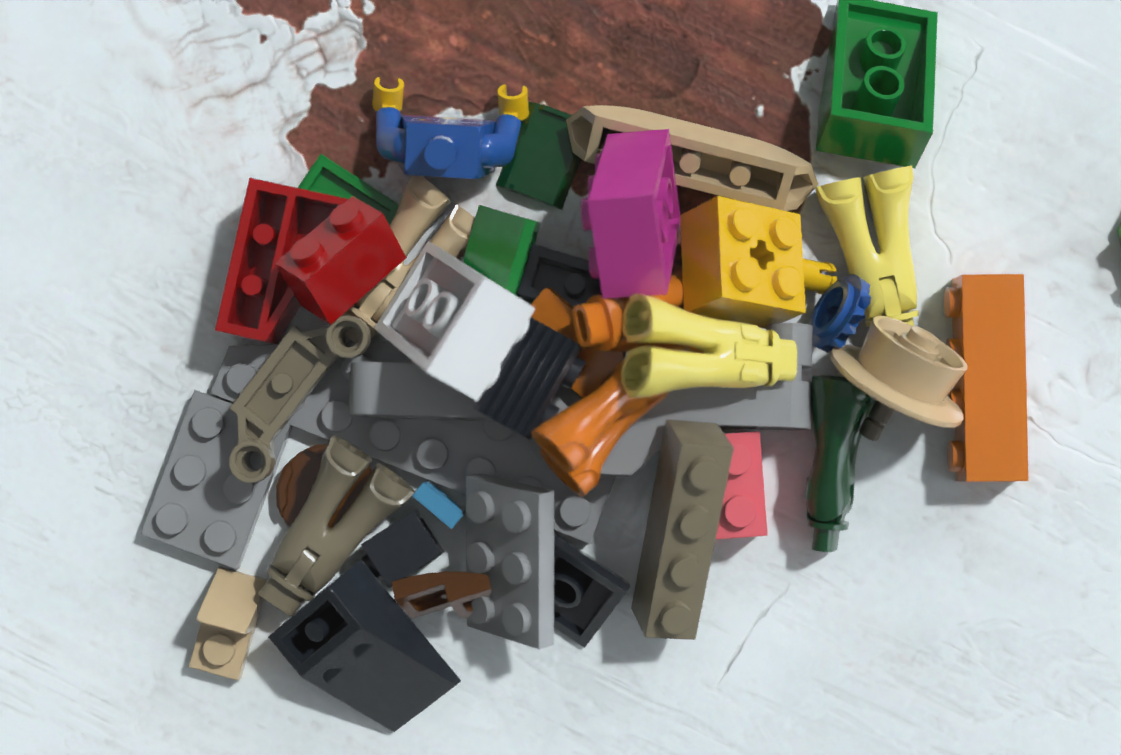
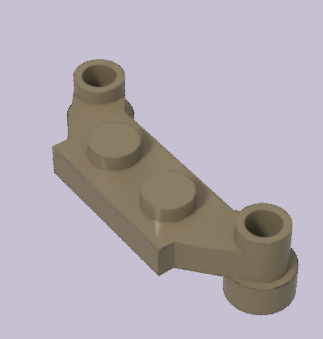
M344 315L327 327L303 332L298 327L293 326L230 407L238 417V445L234 447L229 457L230 470L237 479L246 483H254L266 479L271 474L276 462L274 440L337 358H355L362 355L368 349L371 333L363 320L354 316ZM351 328H355L359 334V340L353 347H349L345 343V334ZM255 451L262 457V466L259 470L253 468L250 463V457Z

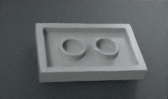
M194 390L141 534L228 567L239 569L293 426L286 424L274 440L276 462L271 474L259 482L246 483L240 481L233 475L229 466L230 454L234 447L238 445V417L230 409L233 403ZM255 451L250 457V463L256 470H259L262 466V457Z
M482 473L466 476V572L487 575L492 587V593L488 597H480L473 600V613L467 618V626L536 649L554 645V491Z

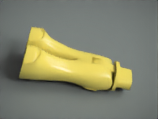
M912 165L862 177L871 208L879 253L876 252L868 230L861 177L815 187L821 208L838 237L849 275L855 274L870 284L869 296L871 297V302L864 311L865 326L870 327L875 316L891 317L914 326L913 317L919 316L918 310H912L917 308V284L909 238V203L914 179Z
M641 294L629 296V301L623 313V333L627 338V343L680 344L698 348L704 354L672 351L649 346L637 347L628 351L621 371L622 385L628 394V398L651 397L677 389L693 387L750 388L761 385L774 386L778 380L791 382L796 377L797 345L794 340L780 339L777 332L764 330L755 325L700 316L651 296Z

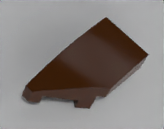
M446 571L426 573L391 582L395 601L411 619L448 607H452L460 618H468L473 613V600L480 597H488L492 593L489 577L484 574Z

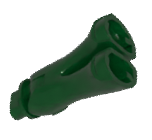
M812 376L811 406L815 455L810 475L806 479L804 498H806L808 526L814 528L812 550L821 552L836 551L838 548L839 532L847 530L849 527V522L844 521L846 514L850 512L854 500L855 462L862 436L859 430L866 417H869V412L876 401L875 398L855 386L846 377Z

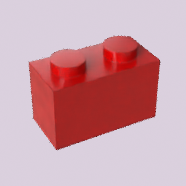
M352 196L344 204L336 207L330 216L307 236L298 240L275 264L300 305L331 325L407 257L384 214Z

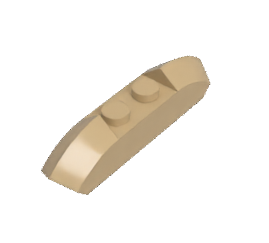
M583 106L566 120L572 151L585 162L595 164V155L602 153L607 134L669 129L676 185L783 211L798 209L818 185L812 165L785 149L751 137L644 110L620 106Z

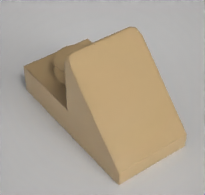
M221 566L218 567L196 617V621L201 622L189 667L237 681L242 678L264 600L259 595V591L268 579Z

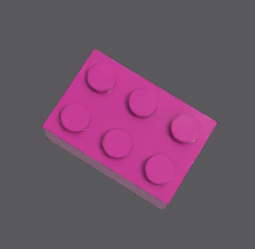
M669 129L607 134L602 153L595 155L596 174L590 175L588 178L589 197L582 198L581 200L583 229L585 231L592 230L594 247L589 248L592 279L600 278L603 298L629 297L632 294L647 296L667 294L681 227Z

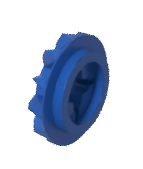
M852 274L835 282L824 292L816 304L810 320V325L813 326L812 345L829 353L834 347H843L851 334H856L857 326L860 321L865 319L864 311L871 302L869 283L859 276Z

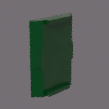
M528 101L529 115L521 121L514 157L509 164L502 167L496 186L562 210L581 158L572 151L566 120L572 115L546 105Z

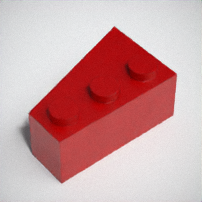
M249 177L215 331L278 344L301 305L275 262L285 255L298 240L307 236L328 218L336 207L344 204L348 199Z

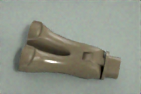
M335 435L331 436L323 452L317 477L304 505L281 540L272 564L267 569L270 577L259 591V595L289 616L295 614L304 599L307 601L312 600L315 594L340 570L361 541L382 520L401 508L415 493L414 489L404 479L383 464L378 463L343 516L334 527L330 528L328 523L351 487L372 462V458L367 453Z

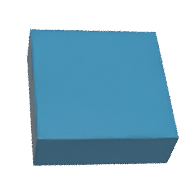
M431 481L423 482L412 496L450 529H453L465 515V510Z

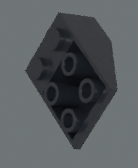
M359 560L268 636L303 679L393 732L397 731L461 681L362 560Z

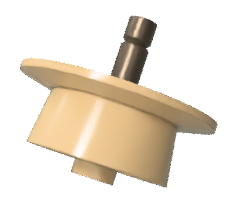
M875 316L862 348L844 345L841 348L834 347L830 352V359L837 370L855 386L876 399L869 412V417H866L859 430L860 434L872 441L879 439L885 428L884 424L888 423L894 410L922 422L940 427L952 428L961 424L964 418L963 413L948 394L967 370V363L957 352L927 330L891 317Z

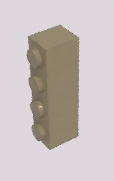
M666 419L631 609L645 638L696 639L734 449L717 423Z

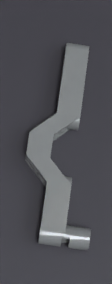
M774 323L766 325V330L777 332L780 339L794 340L797 345V374L793 381L778 380L774 386L761 385L750 388L693 387L669 391L660 403L639 419L621 437L605 461L600 476L630 477L661 448L666 419L717 423L720 428L811 430L812 383L802 381V369L812 368L813 326L800 323ZM350 363L349 416L494 421L473 409L477 402L476 400L427 373L416 363ZM556 395L552 404L559 407V412H561L567 406Z

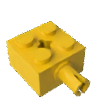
M716 196L680 215L685 311L704 317L741 322L766 329L768 324L782 323L806 313L805 290L823 295L837 281V276L821 274L822 272H837L832 263L803 258L800 214Z

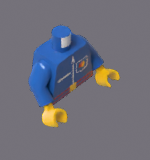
M377 77L374 80L372 101L373 109L377 111V150L384 159L398 162L402 172L406 175L466 179L482 178L495 172V167L506 166L514 157L521 121L529 115L527 87L523 86L521 94L517 96H507L506 85H501L498 88L499 117L497 120L401 115L400 112L403 105V80L397 78V88L387 89L380 85V77Z

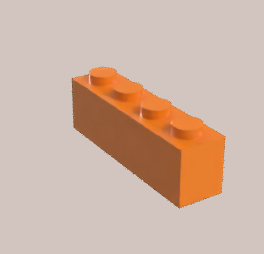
M1024 274L960 275L951 279L952 287H946L944 293V312L946 318H952L953 338H947L946 345L957 352L968 366L965 373L954 386V389L948 394L952 401L960 407L964 417L961 424L954 427L955 441L948 442L949 471H955V481L960 482L1029 481Z

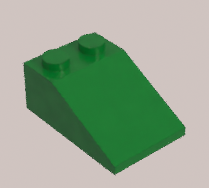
M837 0L819 105L816 151L903 167L912 165V168H916L933 134L938 12L875 0Z

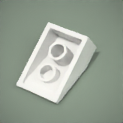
M428 241L374 329L427 373L478 401L484 390L490 388L497 380L501 370V363L512 345L519 342L527 332L529 318L535 308Z

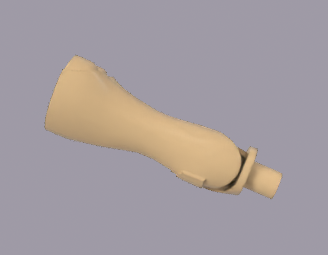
M412 175L406 184L397 212L390 224L406 257L451 203L450 199L424 177ZM456 204L430 242L458 260L465 255L475 217ZM420 253L408 265H404V261L400 263L342 316L350 315L363 320L370 329L372 340L377 333L374 327ZM351 328L346 332L345 336L357 344L359 340L358 331L355 328Z

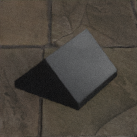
M554 532V628L585 648L625 596L631 585L626 579Z

